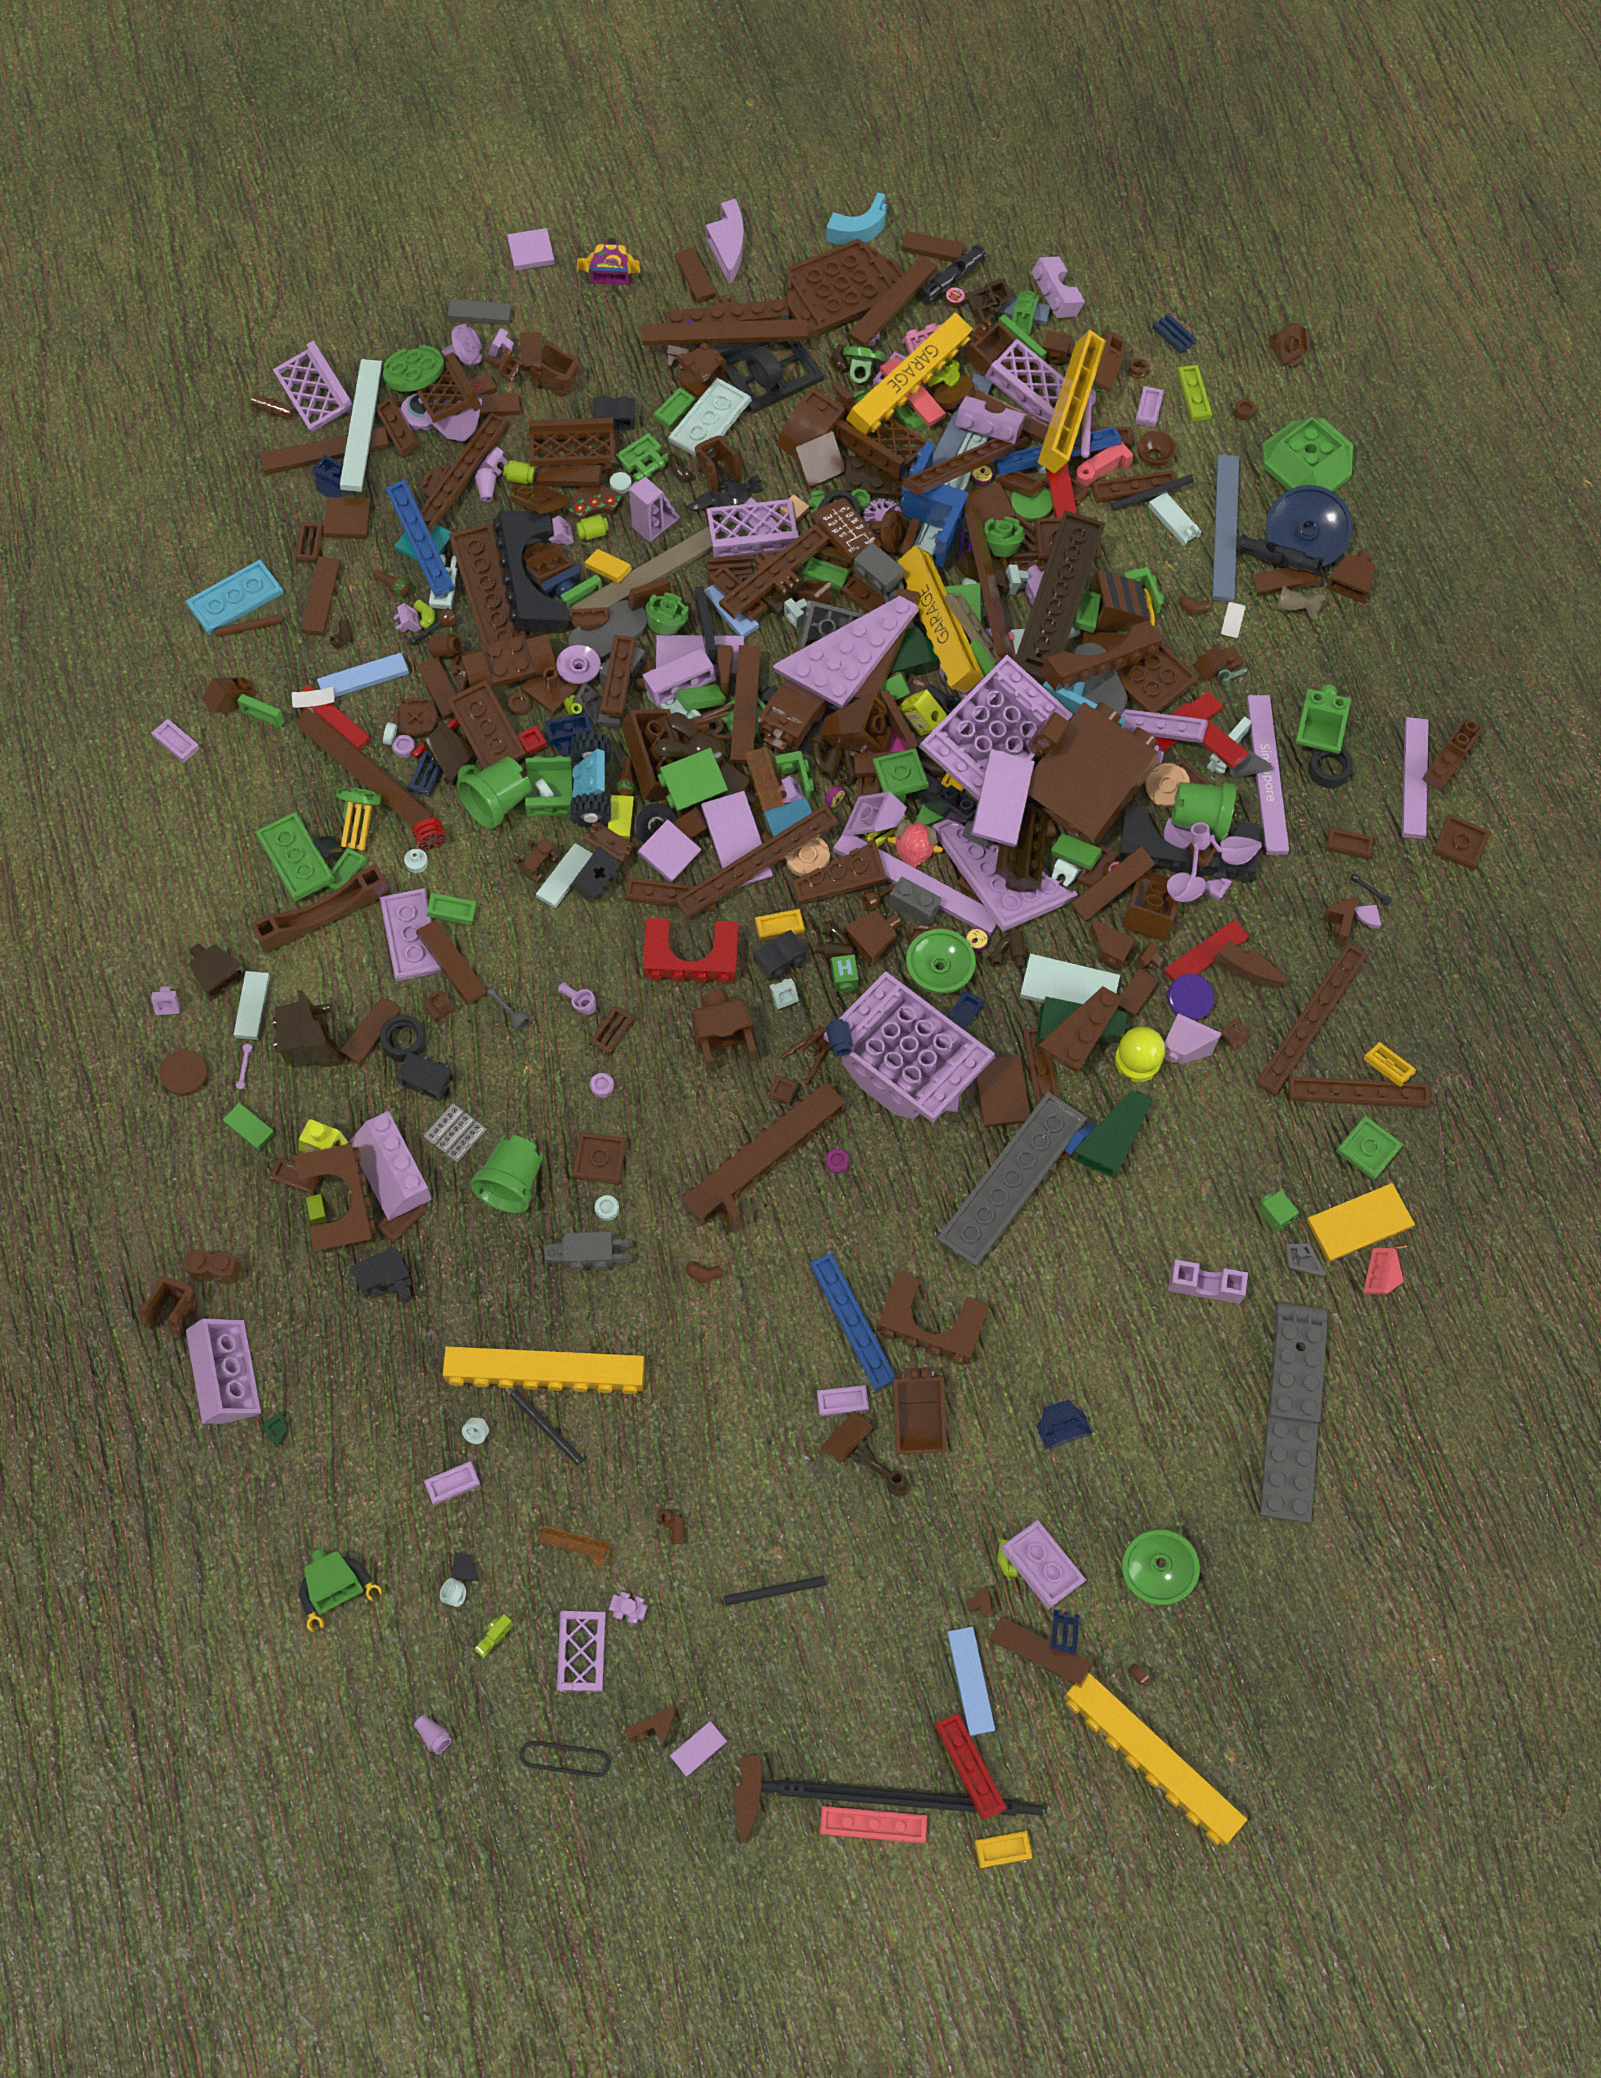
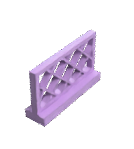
M1016 339L999 359L994 361L985 377L1028 413L1050 422L1054 408L1049 402H1057L1064 377L1021 341ZM1015 347L1023 353V357H1014L1013 350ZM1011 362L1012 370H1007L1001 363ZM1015 362H1024L1025 370H1016ZM1029 363H1036L1039 366V370H1030ZM1017 375H1026L1028 383H1023L1018 379ZM1031 375L1040 376L1041 383H1032ZM1045 376L1054 378L1055 384L1046 383ZM1033 388L1042 389L1043 396L1037 395ZM1047 389H1056L1057 397L1048 396Z
M314 340L306 344L307 350L273 369L310 432L345 412L351 415L353 410L350 398ZM308 357L310 358L308 367L300 366L301 361ZM286 370H293L290 378L282 377L281 373ZM298 371L306 372L304 380L295 379ZM311 373L319 374L317 382L309 381ZM293 384L302 385L299 393L291 392ZM307 386L315 387L313 395L304 394ZM320 388L329 389L326 397L318 396ZM302 398L311 400L308 408L300 406ZM316 401L324 402L322 410L313 409ZM329 403L339 405V408L336 410L327 411ZM311 414L320 415L319 420L312 424L309 422Z
M791 499L707 508L713 558L756 555L761 551L765 553L781 552L798 538ZM781 507L788 508V512L784 516L775 511ZM757 510H764L767 512L763 519H761L754 513ZM736 512H743L746 516L740 521L734 517V514ZM721 514L726 518L721 523L713 520L712 515ZM771 515L780 520L775 527L766 522ZM750 518L758 522L754 529L745 524ZM729 520L737 524L733 531L724 527ZM784 523L791 527V531L782 532L779 528ZM762 525L771 530L768 534L757 532ZM741 528L749 532L747 536L743 537L738 536L736 533ZM721 530L728 536L725 539H716V534Z

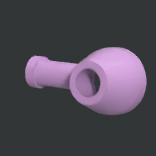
M565 982L559 986V993L571 998L572 1005L578 1012L585 1015L595 1012L596 999L590 990L583 989L577 992Z

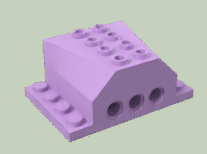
M1006 655L922 741L919 747L979 800L988 755L991 749L1034 761L1037 756L1028 748V742L1042 721L1046 720L1053 712H1057L1068 721L1073 714L1014 660Z
M886 971L839 1018L849 1023L854 1044L852 1047L853 1051L848 1055L842 1056V1064L862 1090L897 1116L915 1119L920 1113L934 1123L995 1057L994 1052ZM826 1032V1033L824 1034V1039H825L827 1042H829V1041H828V1037H827V1032Z

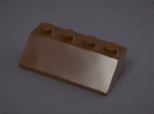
M670 709L629 710L621 723L644 800L666 799L669 793L666 786L662 787L657 776L661 774L659 769L683 759L665 758L658 755L655 750L656 744L662 739L680 742L677 731L668 724L671 715Z

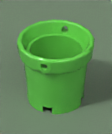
M510 757L502 758L474 775L467 774L457 782V791L464 807L480 825L488 829H494L497 825L501 824L504 815L532 792L528 776L522 779L519 773L523 770L522 767Z
M1179 782L1174 799L1175 805L1172 809L1171 825L1191 830L1194 824L1203 822L1209 826L1210 835L1215 836V841L1221 842L1225 840L1234 811L1236 799L1235 784L1224 782L1220 786Z
M503 1135L483 1168L479 1169L471 1179L470 1187L478 1198L496 1209L510 1213H523L528 1209L531 1202V1189L544 1156L542 1151L538 1156L535 1152L537 1146L527 1139L512 1135L510 1140H505L506 1135Z

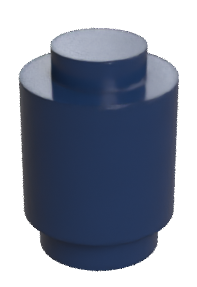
M843 1019L832 1020L826 1027L830 1050L833 1051L835 1056L848 1055L853 1051L852 1047L854 1045L849 1023L843 1021Z

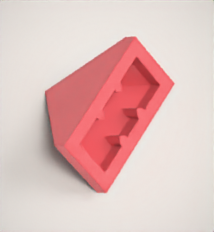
M1373 1248L1363 1293L1388 1294L1404 1282L1397 1251L1395 1248Z

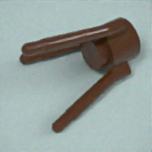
M734 704L689 718V720L699 731H709L708 722L729 716L730 712L727 710L733 708ZM712 734L721 740H732L730 735Z
M819 1026L814 1032L811 1031L807 1037L781 1055V1058L784 1059L797 1049L802 1053L810 1046L815 1050L822 1049L804 1082L806 1085L809 1084L823 1057L830 1049L829 1042L824 1039L826 1028L823 1026Z

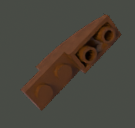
M1105 328L1101 338L1106 340L1093 384L1098 389L1110 392L1122 363L1126 341L1123 340V337Z
M1464 717L1422 780L1442 790L1460 766L1484 727Z

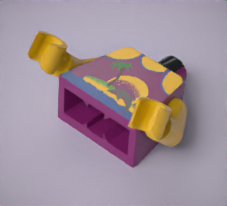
M609 238L606 240V245H597L595 252H591L587 258H578L577 270L585 272L590 270L591 284L629 285V274L640 273V263L638 260H634L631 254L626 253L625 246L618 245L616 239Z

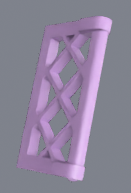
M560 1611L557 1691L602 1692L605 1612ZM567 1620H576L579 1626L568 1635L566 1633ZM589 1620H598L597 1634L595 1636L585 1626ZM581 1628L592 1637L583 1648H580L571 1639ZM569 1640L578 1652L567 1662L565 1660L566 1642ZM595 1641L597 1643L596 1660L593 1662L583 1651ZM580 1654L591 1664L581 1675L570 1665ZM567 1666L578 1677L572 1683L564 1682V1673ZM594 1667L596 1669L595 1683H587L582 1677Z

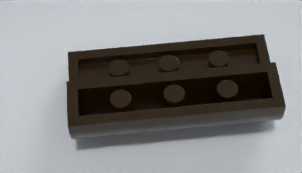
M1034 804L1024 808L1017 845L1012 847L999 843L996 874L1006 880V888L1017 892H1031L1041 888L1048 814Z

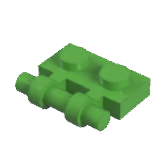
M649 433L615 455L618 463L628 473L635 469L638 471L633 475V479L636 482H639L644 477L648 479L651 477V473L657 469H663L666 466L665 464L669 462L667 453L663 456L659 455L662 452V446ZM650 459L653 461L648 466L644 465V463Z

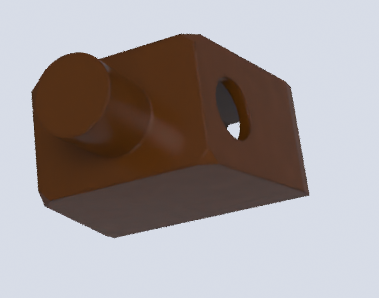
M1363 550L1359 551L1357 556L1347 554L1331 574L1326 589L1364 604L1371 587L1376 566L1374 563L1369 562L1370 554Z
M873 911L845 925L844 934L850 939L853 948L872 967L895 944L897 934L894 929L901 925V921L894 913L884 919L879 912Z

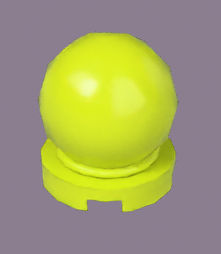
M1138 1026L1129 1030L1121 1038L1115 1054V1065L1119 1073H1123L1126 1077L1131 1078L1133 1082H1144L1152 1079L1159 1071L1165 1056V1043L1162 1037L1150 1027Z

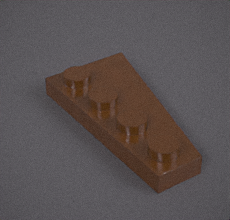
M875 839L869 841L867 845L861 848H855L849 852L850 854L840 859L832 860L829 865L821 869L817 868L794 880L793 886L798 904L801 905L887 882Z
M1102 986L1042 1041L1036 1049L1077 1073L1123 998Z

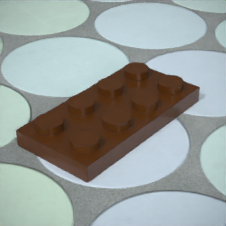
M487 680L446 699L483 769L505 757H510L516 762L527 757L523 746Z

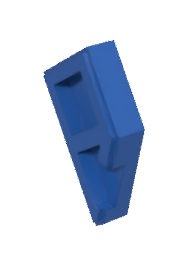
M1092 1122L1078 1130L1071 1138L1065 1151L1070 1155L1073 1154L1077 1146L1097 1125Z

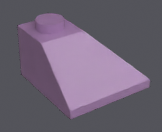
M472 406L436 423L432 422L427 411L424 415L447 439H455L461 442L467 440L476 431L480 409L474 411Z
M891 792L859 796L843 834L849 836L877 832L899 826L907 807Z
M1178 1014L1165 1041L1164 1058L1171 1063L1184 1064L1210 1056L1221 1033Z

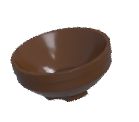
M1161 431L1145 433L1139 439L1137 446L1140 459L1151 466L1166 465L1172 460L1176 451L1174 440L1171 436ZM1157 452L1161 457L1153 459L1149 456V453Z

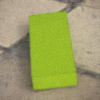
M1198 365L1178 367L1177 374L1191 422L1211 419L1212 411Z

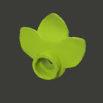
M952 359L945 360L946 364L939 372L935 370L932 373V378L927 382L928 386L931 387L944 381L947 386L953 387L960 379L959 362Z

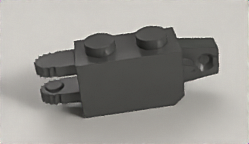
M612 1232L567 1233L563 1237L562 1243L545 1245V1261L547 1263L564 1264V1268H569L570 1271H581L583 1268L606 1270L608 1267H613V1264L632 1261V1255L613 1254V1249L630 1248L632 1241L613 1239Z

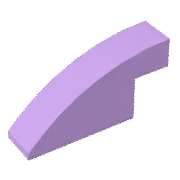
M736 199L721 203L722 220L706 225V240L728 284L732 283L735 279L743 256V220Z

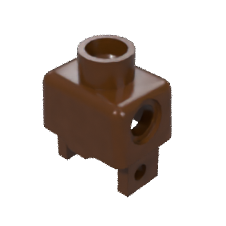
M723 990L712 991L702 996L700 999L702 1007L692 1012V1026L697 1052L702 1053L706 1071L713 1069L711 1051L745 1043L749 1060L756 1059L757 1050L754 1043V1025L745 1001L743 999L729 1001L727 992Z

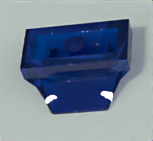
M324 454L312 468L316 477V490L327 497L337 498L342 493L348 491L340 490L343 464L327 454Z
M588 712L544 721L549 744L554 745L562 756L571 755V740L573 736L576 737L578 733L582 735V732L590 734V731H592Z
M1069 1399L1044 1407L1042 1419L1036 1426L1044 1450L1092 1434L1083 1410L1074 1406Z

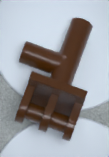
M505 348L499 359L492 355H487L485 361L498 367L497 372L508 382L514 383L516 374H520L519 369L525 365L520 360L511 356L513 352L508 348Z

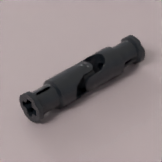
M975 244L969 253L960 256L945 271L933 278L927 287L921 288L918 291L921 301L926 305H931L937 296H942L953 283L959 282L974 270L975 265L980 261L984 262L987 259L984 248Z
M1245 534L1239 537L1236 551L1239 553L1246 552L1252 554L1254 558L1273 562L1297 571L1305 570L1315 576L1320 573L1323 565L1322 557L1315 558L1306 555V552L1263 539L1255 540Z

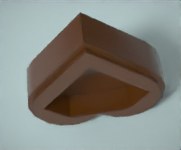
M1210 842L1206 849L1198 850V866L1207 867L1210 865L1217 851L1212 842ZM1190 843L1188 847L1192 857H1194V846Z

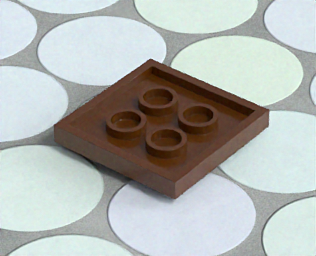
M1163 643L1159 647V652L1153 657L1142 658L1137 663H1129L1116 670L1127 696L1144 712L1159 713L1197 683L1199 676Z

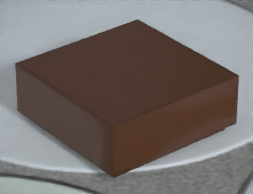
M1234 1018L1220 1031L1221 1035L1219 1038L1235 1051L1251 1036V1033Z
M776 1075L768 1098L790 1106L798 1088V1083Z

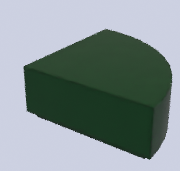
M282 1411L261 1426L276 1447L282 1443L287 1433V1420Z

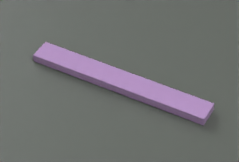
M842 834L833 851L844 857L855 848H861L868 843L854 835L845 836ZM878 849L887 881L895 885L901 876L941 897L939 909L974 928L984 930L987 935L991 936L997 923L984 905Z

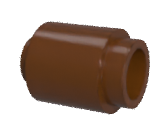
M454 634L436 635L430 638L428 650L433 657L455 656L461 652L462 642L460 637Z

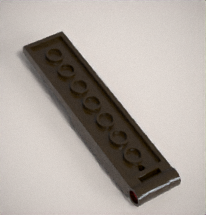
M1064 510L1014 660L1042 686L1046 680L1040 673V670L1046 658L1064 652L1105 526L1104 522Z

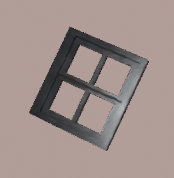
M785 315V316H783V317H781V318H779V319H776V320H790V319L788 318L787 315ZM785 341L794 355L779 361V364L783 367L799 360L808 374L787 384L782 379L776 384L777 389L758 398L753 395L746 383L755 380L752 375L742 379L732 364L745 359L750 352L759 346L769 348L779 342L724 343L715 348L726 360L725 376L732 386L751 397V402L747 407L752 414L824 381L823 373L800 341Z

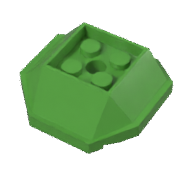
M1309 417L1300 421H1292L1264 442L1261 448L1263 468L1287 490L1298 486L1316 485L1334 492L1346 483L1352 475L1353 444L1323 418Z

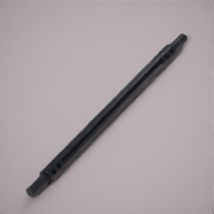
M781 1780L780 1782L761 1781V1792L779 1793V1796L978 1813L970 1796L793 1780ZM1003 1799L1007 1808L999 1813V1815L1016 1816V1814L1043 1816V1805L1017 1803V1800Z

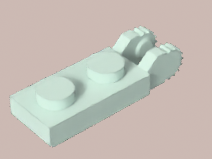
M440 555V557H441V559H442V561H443V563H444V566H445V564H446L445 555ZM453 556L451 567L445 568L455 587L458 564L456 557ZM431 589L429 606L439 609H446L448 607L451 610L455 590L435 598Z

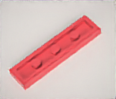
M896 357L881 365V373L885 377L889 375L901 363L900 359ZM920 384V389L913 396L909 394L906 397V402L923 422L930 427L944 419L946 413Z
M822 1806L820 1835L926 1843L927 1815Z

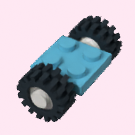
M590 731V734L582 732V735L578 733L571 740V759L575 763L578 762L572 772L574 788L572 791L570 819L574 824L577 823L578 826L584 825L585 828L592 826L594 822L607 825L611 821V800L607 799L605 795L601 797V793L605 791V764L608 763V760H611V739L607 738L605 734L601 736L600 732H597V734H594V731Z

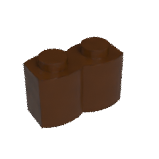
M1057 712L1051 713L1046 720L1042 721L1028 742L1030 751L1036 756L1044 757L1048 755L1050 750L1057 746L1070 726V722Z
M190 1250L186 1255L184 1269L196 1281L208 1282L215 1280L218 1283L230 1285L238 1283L241 1265L236 1257L229 1253L219 1252L210 1254L204 1250Z

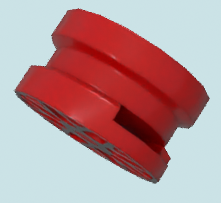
M438 818L421 820L412 827L413 837L415 838L417 848L420 850L438 848L447 840L442 821H439Z

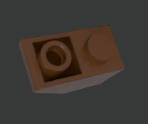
M245 677L213 678L201 699L214 713H229L239 707L237 700L241 694L253 697L257 691Z

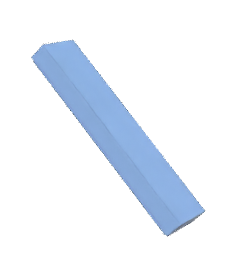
M398 653L318 678L317 681L320 689L333 687L335 698L407 675L409 672L402 653Z
M973 1627L948 1631L947 1635L968 1733L970 1736L995 1732Z

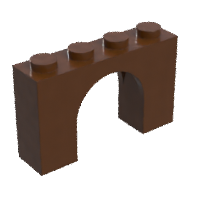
M352 1142L295 1154L293 1157L298 1180L323 1174H333L345 1180L352 1192V1205L345 1216L337 1220L309 1226L313 1251L372 1239L373 1233L376 1232L374 1218H369L367 1210L371 1208L369 1194L364 1195L362 1185H366L364 1171H359L357 1163L361 1161L359 1147H354Z
M897 1271L876 1331L880 1332V1335L884 1338L902 1340L906 1346L924 1348L927 1353L933 1356L943 1355L955 1364L963 1365L965 1363L969 1365L988 1312L989 1304L966 1296L958 1321L950 1330L940 1334L925 1332L915 1324L911 1315V1306L919 1288L920 1279Z

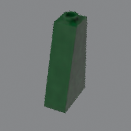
M917 626L905 633L889 675L895 672H902L906 675V679H909L911 674L919 676L940 669V659L933 651V645Z
M1046 996L1040 1005L1035 1048L1083 1004ZM1115 1011L1095 1044L1119 1043L1129 1030V1022H1126L1127 1013Z
M1130 1090L1077 1146L1072 1160L1116 1179L1152 1100L1142 1092Z

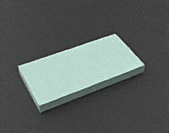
M716 378L668 437L669 442L696 457L695 446L712 437L723 436L751 402V397ZM712 449L708 450L706 452V455H708Z
M1030 954L1020 998L1042 1003L1047 996L1084 1004L1102 986L1116 993L1120 975Z

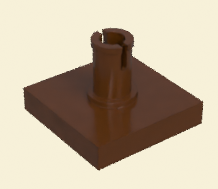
M548 667L543 671L542 675L529 678L521 686V692L555 716L565 706V699L571 695H576L582 684L567 682L559 675L556 669Z

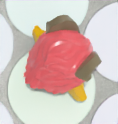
M902 821L894 833L895 836L887 838L888 843L896 846L897 854L902 858L903 862L914 868L927 861L932 853L939 854L943 851V848L936 844L938 843L936 829L926 826L922 822L913 824Z

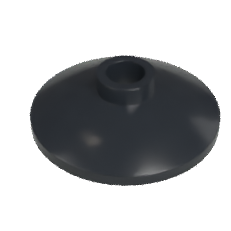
M651 803L644 806L638 812L634 826L638 839L645 844L667 819L670 822L677 819L674 812L668 806L661 803ZM652 822L656 823V828L654 830H652L650 827V824Z

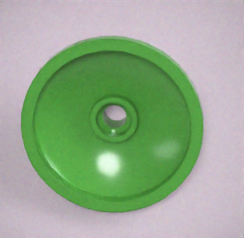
M933 929L920 934L909 946L906 956V967L911 979L922 989L937 994L952 993L964 987L971 979L976 964L975 954L970 943L960 934L947 929ZM936 966H942L944 969L938 970Z
M1152 1529L1139 1534L1130 1542L1123 1556L1122 1570L1128 1587L1136 1596L1148 1603L1168 1605L1184 1599L1191 1593L1199 1578L1200 1564L1195 1548L1184 1536L1168 1529ZM1163 1558L1166 1562L1163 1565H1159L1156 1560Z

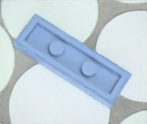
M713 585L704 590L708 602L738 636H744L745 638L759 629V624L756 620L750 622L743 614L733 619L719 606V601L724 596Z

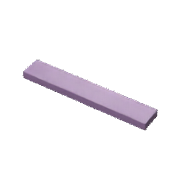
M1410 717L1405 719L1402 837L1418 839L1426 837L1427 782L1422 780L1427 772L1428 719Z

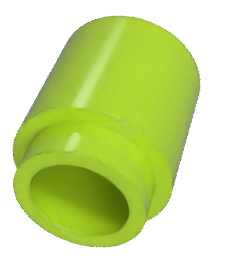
M510 460L509 464L505 463L503 476L507 477L508 482L524 485L528 483L533 484L535 467L530 466L529 463Z
M600 514L581 519L580 522L576 523L580 540L585 539L587 541L605 536L606 530H609L606 518H602Z

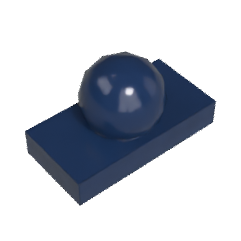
M575 565L540 584V592L547 597L556 593L557 597L561 600L560 595L574 588V582L580 580L581 569L578 565Z

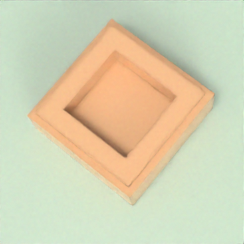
M793 494L789 499L792 502L796 524L809 511L810 506ZM787 507L780 508V513L783 515L788 512Z

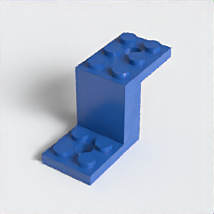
M927 441L924 448L919 449L916 458L918 462L916 465H912L909 477L933 466L935 443ZM943 484L921 495H916L907 488L902 487L901 493L904 495L900 506H903V515L943 529L942 531L939 530L936 535L935 543L937 544L933 555L936 556L935 565L944 567L965 520L964 507L967 506L968 492Z

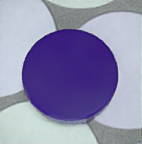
M1185 974L1172 982L1166 992V998L1175 1015L1180 1014L1191 1020H1198L1210 1012L1214 1003V992L1209 982L1203 977L1196 974Z

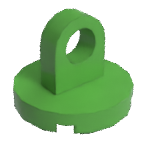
M844 347L843 356L852 358L850 369L852 380L859 384L867 383L871 379L874 362H883L884 353L879 350L877 353H873L869 348ZM860 367H864L866 370V375L862 379H858L856 376V371Z
M338 787L336 789L335 797L345 800L344 820L346 819L348 802L366 805H379L381 802V794L370 790L351 788L350 791H345V787ZM365 809L361 811L359 826L363 825Z

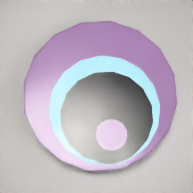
M418 393L407 397L402 404L401 411L411 429H423L425 431L434 428L435 426L425 418L424 413L427 410Z

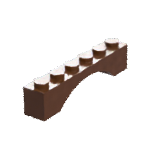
M1148 620L1132 626L1124 642L1109 652L1098 655H1079L1064 651L1047 657L1040 673L1054 691L1062 688L1068 689L1078 682L1084 683L1094 676H1102L1106 672L1113 669L1118 670L1126 664L1137 663L1142 658L1153 657L1159 652L1163 638Z
M374 864L355 873L340 888L317 902L292 911L269 914L250 923L265 954L390 893L386 880L377 864Z

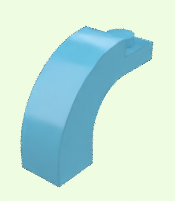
M878 192L871 208L861 216L848 217L833 212L826 228V241L844 245L856 239L868 242L875 238L885 226L887 210L885 194Z

